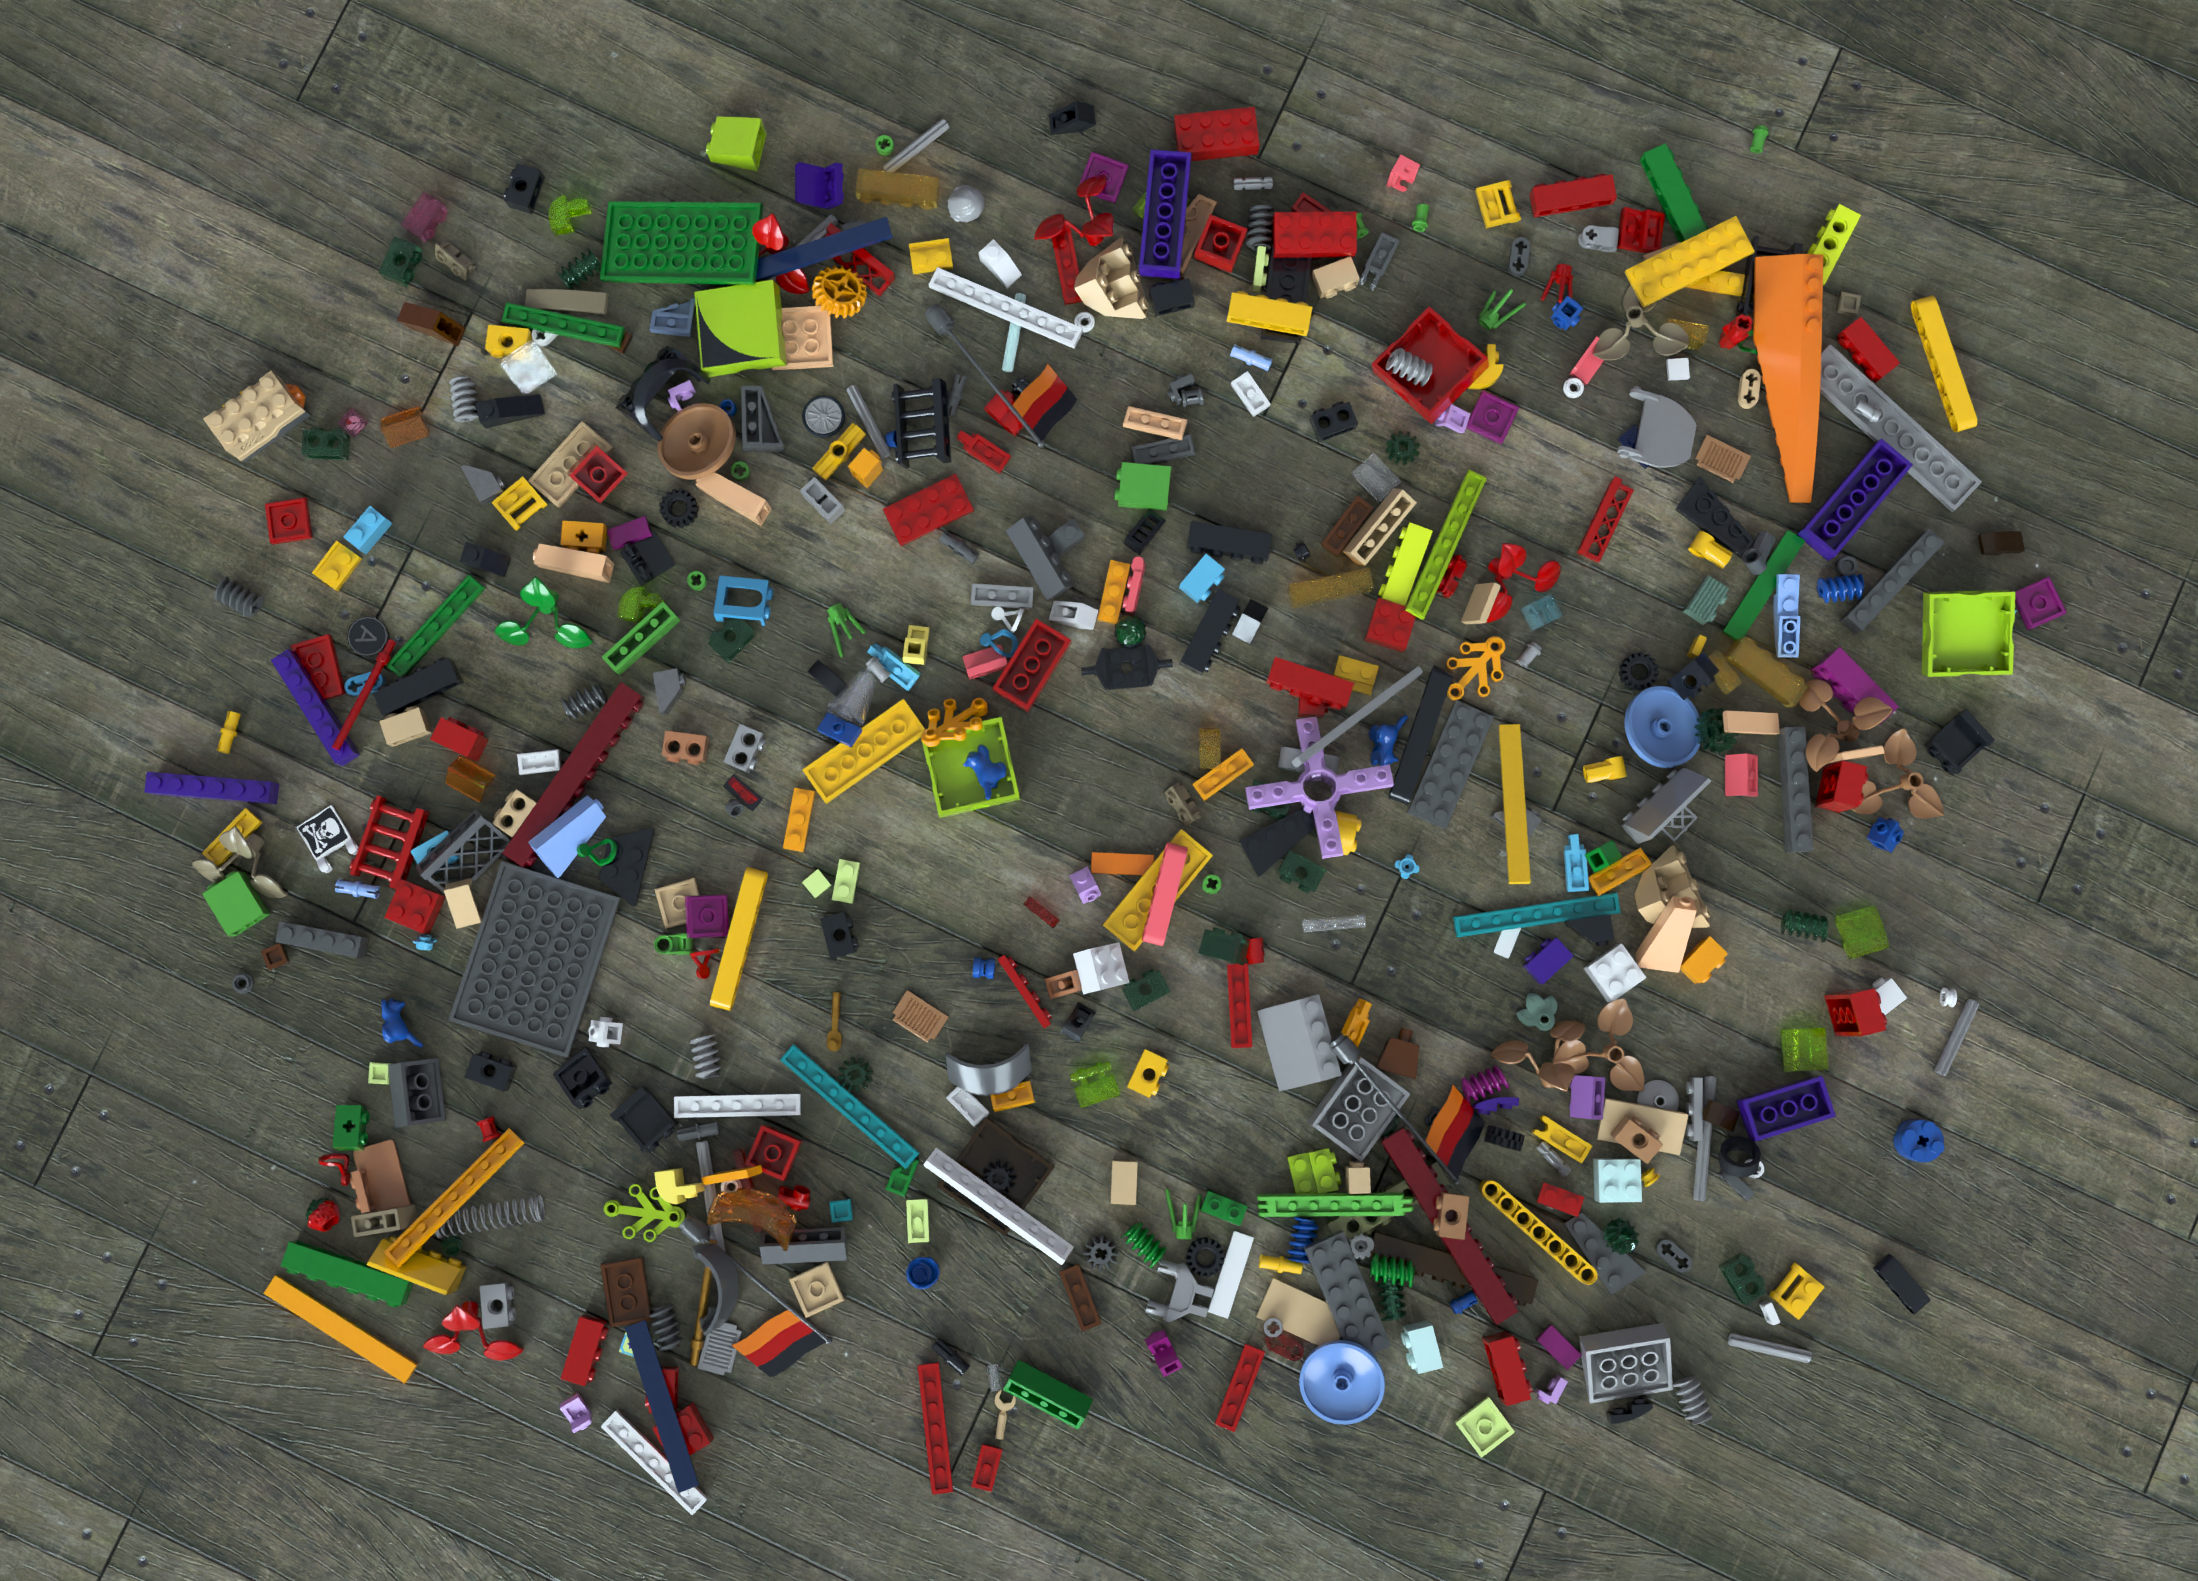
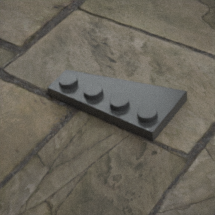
M1582 1212L1579 1213L1578 1217L1573 1216L1563 1223L1589 1264L1597 1271V1276L1610 1295H1613L1646 1273L1644 1269Z

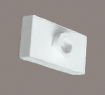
M559 749L517 754L519 775L559 771L562 767Z
M958 1086L946 1097L975 1128L990 1114L971 1093Z

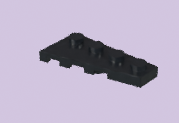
M1700 476L1675 510L1704 532L1710 534L1716 541L1735 555L1742 558L1744 552L1750 548L1755 540L1740 522L1734 519L1729 513V509L1723 506L1714 491L1708 488Z
M1302 808L1239 841L1258 878L1316 827L1313 810L1311 813H1307Z

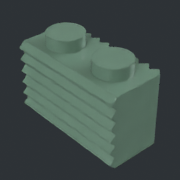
M1708 575L1702 580L1682 612L1702 625L1707 622L1711 623L1718 613L1715 611L1718 605L1722 606L1727 600L1728 595L1726 593L1729 588Z

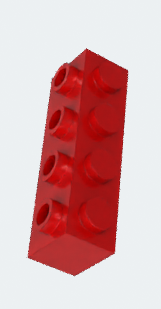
M1601 173L1593 178L1578 177L1574 181L1569 182L1560 180L1551 185H1546L1545 183L1537 184L1532 188L1529 197L1533 217L1535 218L1613 205L1617 195L1613 175Z
M1275 657L1266 684L1270 685L1271 689L1277 691L1284 689L1290 691L1289 694L1299 698L1305 696L1309 698V701L1316 704H1321V702L1327 703L1329 708L1338 711L1341 708L1345 709L1347 707L1354 686V682Z

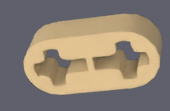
M1749 369L1740 378L1738 403L1744 409H1750L1758 402L1761 376L1757 370ZM1752 375V379H1755V381L1749 387V380L1746 378ZM1748 391L1750 392L1749 398L1753 399L1749 403H1747V400L1744 399V397L1748 394Z

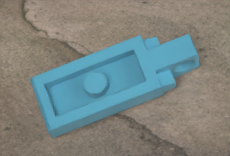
M875 643L867 651L871 656L879 658V662L891 673L889 677L908 691L911 690L921 675L920 672L910 664L904 663L901 657L885 646L881 647Z
M1579 834L1568 835V845L1564 846L1567 892L1589 891L1587 859L1585 857L1586 849H1584V844L1579 845Z

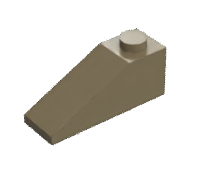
M415 1205L351 1216L354 1237L408 1228L417 1219Z

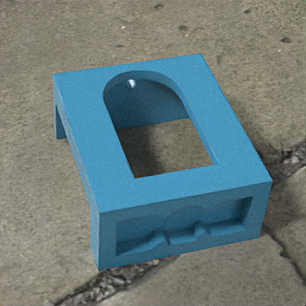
M719 576L713 613L716 621L724 622L725 617L760 620L762 626H765L766 619L770 618L771 612L768 603L769 600L773 599V588H770L769 580ZM729 588L757 590L762 594V602L756 607L727 605Z

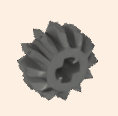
M1100 1234L1099 1242H1097L1094 1236L1091 1237L1094 1245L1086 1242V1247L1091 1250H1084L1083 1254L1091 1256L1086 1258L1085 1262L1089 1263L1093 1260L1091 1268L1094 1269L1099 1264V1271H1103V1264L1106 1265L1108 1270L1111 1269L1109 1261L1114 1264L1117 1263V1260L1111 1256L1119 1255V1251H1112V1249L1117 1247V1243L1109 1245L1111 1237H1108L1106 1242H1104L1103 1234ZM1098 1248L1107 1250L1104 1258L1096 1256L1095 1253H1098Z

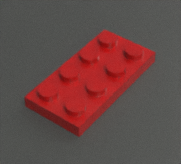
M954 474L883 508V512L900 546H903L974 512V509L957 475Z

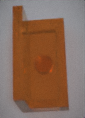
M420 406L381 418L380 428L390 448L429 436V432L423 422V412Z
M460 755L449 766L445 784L480 803L483 800L485 790L494 782L496 775Z

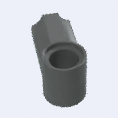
M1760 531L1751 549L1745 551L1742 556L1743 562L1753 575H1759L1767 568L1766 559L1776 540L1774 535L1768 532Z

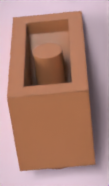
M1077 970L1045 979L1050 999L1082 991Z

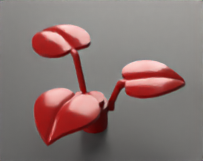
M1106 175L1090 177L1084 180L1077 188V195L1085 197L1091 221L1086 222L1082 226V231L1070 221L1064 220L1063 214H1055L1043 220L1038 226L1034 235L1035 241L1057 236L1063 231L1065 225L1070 226L1079 233L1081 238L1085 237L1090 246L1100 244L1105 236H1113V215L1111 213H1102L1094 217L1090 203V196L1098 195L1105 188L1107 183Z
M774 213L758 220L752 228L754 238L758 243L766 245L759 252L758 257L766 251L771 255L784 251L789 245V239L783 234ZM801 268L776 276L777 283L787 292L804 294L810 291L806 275Z
M1503 543L1501 557L1494 558L1488 566V570L1496 575L1495 580L1500 584L1503 592H1498L1486 623L1501 619L1511 608L1512 596L1507 594L1508 590L1502 582L1503 579L1507 580L1512 576V573H1516L1536 581L1535 590L1545 592L1551 589L1557 582L1561 572L1560 564L1553 560L1548 561L1541 566L1537 577L1530 576L1516 570L1525 562L1526 550L1517 544Z
M471 1301L464 1302L461 1307L456 1305L444 1317L442 1325L449 1330L455 1331L451 1338L445 1334L436 1335L429 1338L423 1344V1348L431 1352L452 1354L460 1349V1343L455 1341L460 1330L466 1331L478 1328L483 1346L486 1348L484 1355L490 1359L498 1361L512 1359L524 1350V1348H520L517 1344L506 1340H496L488 1344L482 1328L481 1317H478L479 1305Z

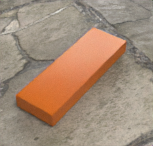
M1092 852L1091 873L1143 875L1154 862V855Z

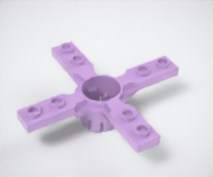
M1317 716L1296 720L1301 752H1304L1321 739ZM1322 749L1304 762L1305 771L1300 775L1298 781H1283L1245 788L1249 810L1300 801L1302 806L1305 805L1303 809L1307 813H1311L1313 810L1322 859L1343 856L1339 827L1334 811L1340 796L1393 787L1394 783L1390 764L1352 770L1345 774L1337 775L1333 770L1326 768ZM1323 778V782L1329 786L1332 785V797L1325 801L1312 800L1304 792V787L1307 783L1322 781Z

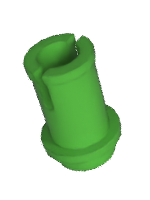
M1758 125L1756 129H1753L1754 137L1750 147V151L1754 153L1763 152L1766 136L1769 135L1766 126Z
M1426 204L1417 205L1415 220L1412 222L1415 231L1423 232L1428 227L1429 206Z

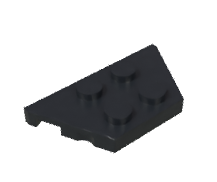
M652 828L609 838L613 839L617 844L616 856L612 862L602 866L599 879L634 907H637L655 831ZM607 843L604 859L608 858L611 853L610 843Z

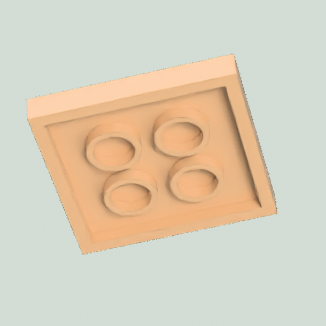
M821 306L782 308L781 327L785 339L787 366L772 368L773 371L834 367L831 315L828 316L827 310L821 312Z

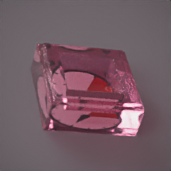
M351 408L338 421V424L355 438L368 422Z

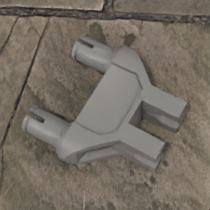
M1161 1258L1157 1272L1175 1276L1176 1282L1170 1302L1165 1305L1149 1299L1145 1313L1163 1317L1164 1322L1174 1321L1188 1313L1206 1318L1208 1307L1192 1302L1195 1293L1212 1298L1213 1287L1197 1283L1185 1262L1177 1264Z

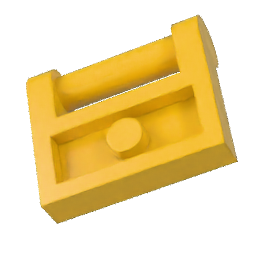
M1510 180L1479 187L1475 190L1486 229L1521 220L1510 189L1512 188ZM1498 191H1503L1509 215L1504 213Z
M523 476L491 502L516 531L521 528L520 525L541 507L544 509L548 505ZM533 497L536 502L514 519L511 515Z
M1794 1262L1790 1267V1272L1776 1290L1771 1291L1768 1296L1792 1316L1800 1320L1824 1289V1286ZM1798 1275L1802 1278L1784 1300L1781 1296Z

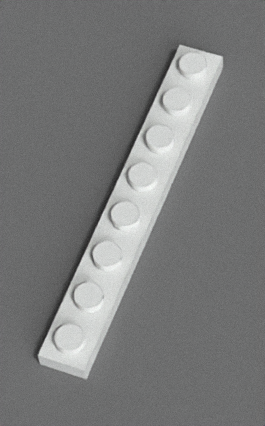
M938 267L929 283L931 289L1074 349L1083 333V328Z
M935 1148L924 1163L926 1168L1062 1265L1074 1246L938 1148Z

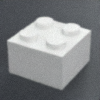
M1119 942L1073 954L1083 994L1130 983Z
M1622 943L1616 944L1583 967L1607 1002L1616 1000L1646 978Z

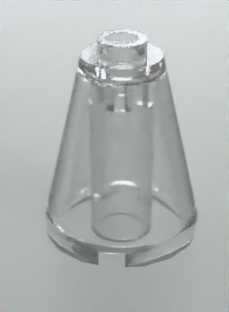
M860 670L828 703L827 710L832 715L850 721L851 724L862 728L865 724L878 681L875 677L876 675L871 670Z

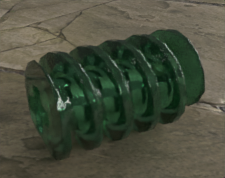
M589 248L587 249L589 255L583 252L580 253L582 260L574 257L575 265L569 261L567 262L569 269L561 266L562 273L557 272L570 290H574L573 283L578 286L581 285L580 278L586 282V274L593 277V269L601 272L600 263Z
M1788 909L1781 921V934H1784L1785 930L1788 929L1789 936H1792L1793 932L1796 931V936L1800 937L1802 932H1804L1805 939H1808L1810 934H1812L1814 941L1817 940L1818 936H1821V942H1825L1828 935V920L1826 916L1819 917L1817 914L1810 915L1808 912L1802 914L1801 911L1794 913L1792 909Z
M1380 1276L1379 1280H1382V1282L1377 1284V1287L1382 1288L1383 1291L1379 1292L1378 1296L1384 1297V1300L1379 1301V1304L1385 1305V1308L1381 1309L1380 1313L1386 1314V1317L1381 1318V1321H1394L1405 1317L1407 1311L1401 1310L1406 1307V1303L1400 1301L1405 1298L1403 1293H1399L1404 1290V1287L1398 1284L1400 1279H1397L1395 1285H1393L1391 1278L1384 1283L1383 1276Z

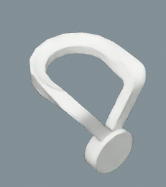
M995 607L991 611V616L997 621L1002 619L1009 631L1014 633L1024 609L1020 608L1016 611L1004 612L1001 607ZM1018 614L1013 627H1011L1004 616Z

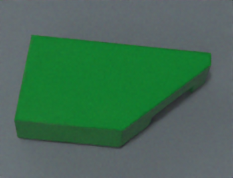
M914 1160L907 1169L903 1166L893 1169L885 1190L905 1197L919 1160Z

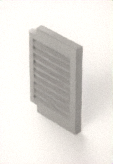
M725 1322L721 1327L706 1336L697 1369L724 1375L725 1372H732L737 1350L731 1344L739 1342L742 1331L737 1329L738 1325Z

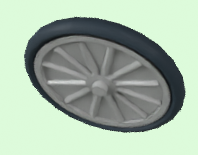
M825 395L817 396L805 405L802 413L803 424L807 431L814 436L830 437L842 428L845 421V411L841 403L835 398Z

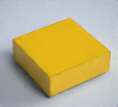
M1702 635L1695 637L1687 656L1692 659L1698 657L1707 637Z

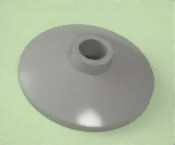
M1652 1080L1644 1084L1643 1091L1638 1092L1637 1104L1677 1111L1679 1097L1675 1088L1668 1082ZM1659 1097L1663 1099L1661 1105H1658L1656 1102Z

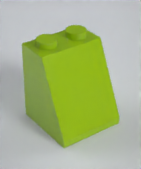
M717 116L716 122L712 123L711 142H708L706 146V154H708L710 161L758 172L767 135L762 120L760 118Z

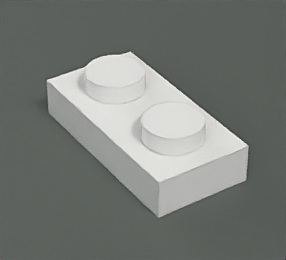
M1248 371L1231 382L1230 385L1253 417L1270 407V402Z

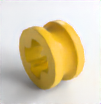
M1653 1167L1641 1174V1181L1644 1182V1187L1650 1186L1660 1177L1658 1173H1654L1655 1169Z

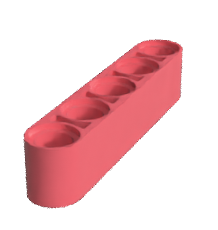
M1169 842L1166 843L1142 935L1143 942L1159 946L1164 944L1188 847Z

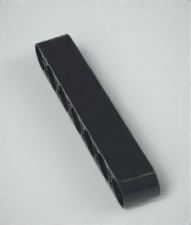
M1435 665L1432 667L1393 781L1394 785L1389 793V799L1406 805L1410 803L1452 680V671Z

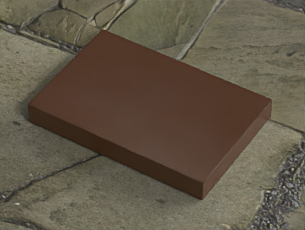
M643 1256L600 1264L610 1328L639 1323L644 1320H653V1318H649L652 1310H649L651 1309Z

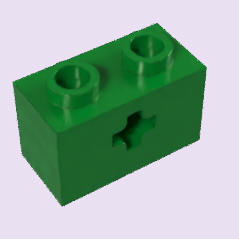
M336 1105L333 1148L338 1151H364V1145L368 1141L366 1124L369 1123L370 1119L367 1108L362 1105Z
M1207 1189L1200 1211L1241 1226L1248 1206Z

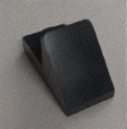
M1078 1002L1063 1026L1061 1033L1079 1043L1096 1012Z

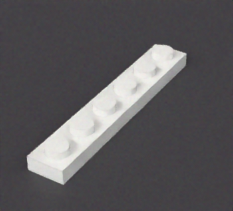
M801 1094L674 1097V1118L801 1115Z
M618 1410L603 1423L601 1428L691 1515L705 1503L708 1497L697 1487L678 1493L667 1457Z

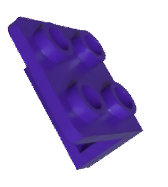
M802 162L796 163V202L828 210L843 204V164L835 162L823 168Z

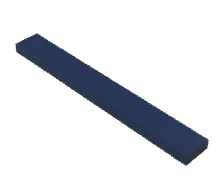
M887 217L760 258L757 264L756 282H761L891 239L893 234Z
M644 1320L625 1327L677 1491L681 1493L699 1486L700 1484L647 1322Z

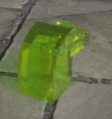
M562 195L552 202L548 211L550 229L555 236L575 233L572 217L592 213L591 205L587 199L575 198L572 202H569L567 197Z
M635 587L628 590L621 597L617 617L623 621L639 623L642 621L644 607L656 608L661 602L665 603V601L660 598L659 594L648 593L646 596V590L643 587Z

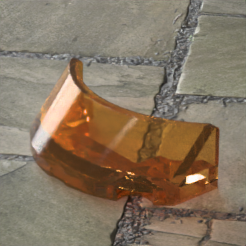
M737 1188L736 1192L726 1193L722 1191L717 1193L709 1208L707 1224L740 1222L756 1226L774 1237L781 1245L783 1251L787 1252L797 1220L786 1209L787 1205L774 1195L757 1189Z

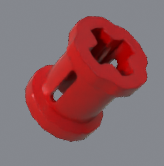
M494 1116L476 1123L477 1126H480L483 1134V1142L501 1136V1133L497 1131Z

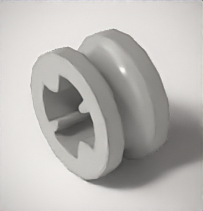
M1270 1318L1264 1323L1263 1329L1267 1336L1277 1337L1282 1333L1283 1326L1278 1319ZM1272 1321L1277 1323L1276 1326L1279 1325V1330H1276L1274 1334L1269 1333L1270 1330H1267V1325H1271Z

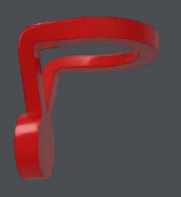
M719 948L690 954L698 966L696 970L698 978L706 979L709 977L710 970L707 964L710 955L719 953ZM705 955L703 963L696 956Z
M334 1153L319 1157L318 1162L320 1165L338 1166L341 1172L342 1186L349 1185L350 1173L347 1172L349 1156L347 1154ZM344 1159L345 1161L343 1166L340 1162H325V1160Z

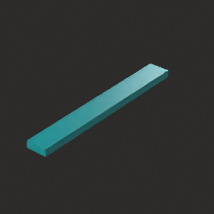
M1610 893L1453 917L1457 938L1618 914L1621 911L1618 893Z
M795 1044L782 1056L781 1062L905 1169L919 1155V1151Z

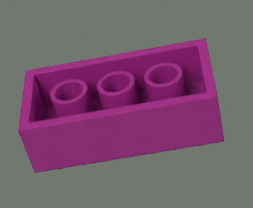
M1841 647L1827 653L1810 669L1815 679L1823 680L1832 687L1833 697L1838 698L1842 702L1843 708L1849 713L1852 712L1854 714V708L1857 703L1867 697L1878 698L1893 709L1891 714L1899 707Z

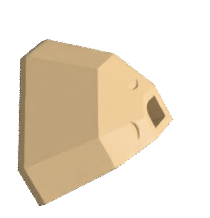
M1121 237L1086 264L1076 277L1074 289L1085 305L1104 316L1144 319L1146 318L1149 304L1145 298L1141 277L1133 256V249Z
M1674 845L1670 846L1642 874L1635 892L1638 911L1647 922L1655 924L1672 897H1688L1694 899L1696 907L1692 928H1707L1710 926V911L1706 905L1704 906L1698 892V884L1694 878L1692 879L1686 866L1687 861L1682 851L1679 852Z

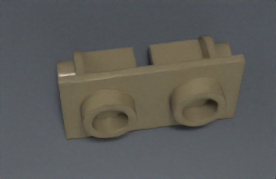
M443 241L440 245L436 243L435 256L438 261L446 264L456 276H460L466 281L467 272L472 273L475 270L474 262L464 254L457 258L456 256L460 254V251L450 242Z
M1177 783L1164 792L1170 805H1173L1178 818L1186 827L1201 818V812L1194 801L1186 803L1185 800L1189 799L1190 795L1184 785Z

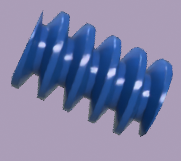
M1852 574L1849 577L1843 575L1841 578L1835 576L1833 579L1827 577L1825 580L1819 578L1817 581L1818 596L1823 598L1826 604L1829 603V597H1831L1834 603L1837 602L1838 596L1841 602H1844L1846 595L1849 601L1853 600L1854 595L1857 600H1861L1864 592V578L1862 574L1857 576Z
M1294 1217L1299 1224L1292 1225L1297 1230V1233H1291L1290 1236L1296 1240L1289 1242L1294 1249L1287 1250V1253L1291 1254L1292 1258L1286 1259L1310 1263L1303 1247L1314 1243L1311 1239L1317 1238L1318 1235L1313 1230H1318L1319 1226L1314 1223L1316 1222L1314 1220Z

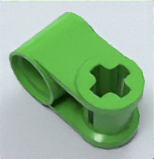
M687 933L661 935L654 941V949L660 954L690 955L695 952L693 950V938H687ZM663 939H667L670 944L669 948L665 951H662L659 947Z

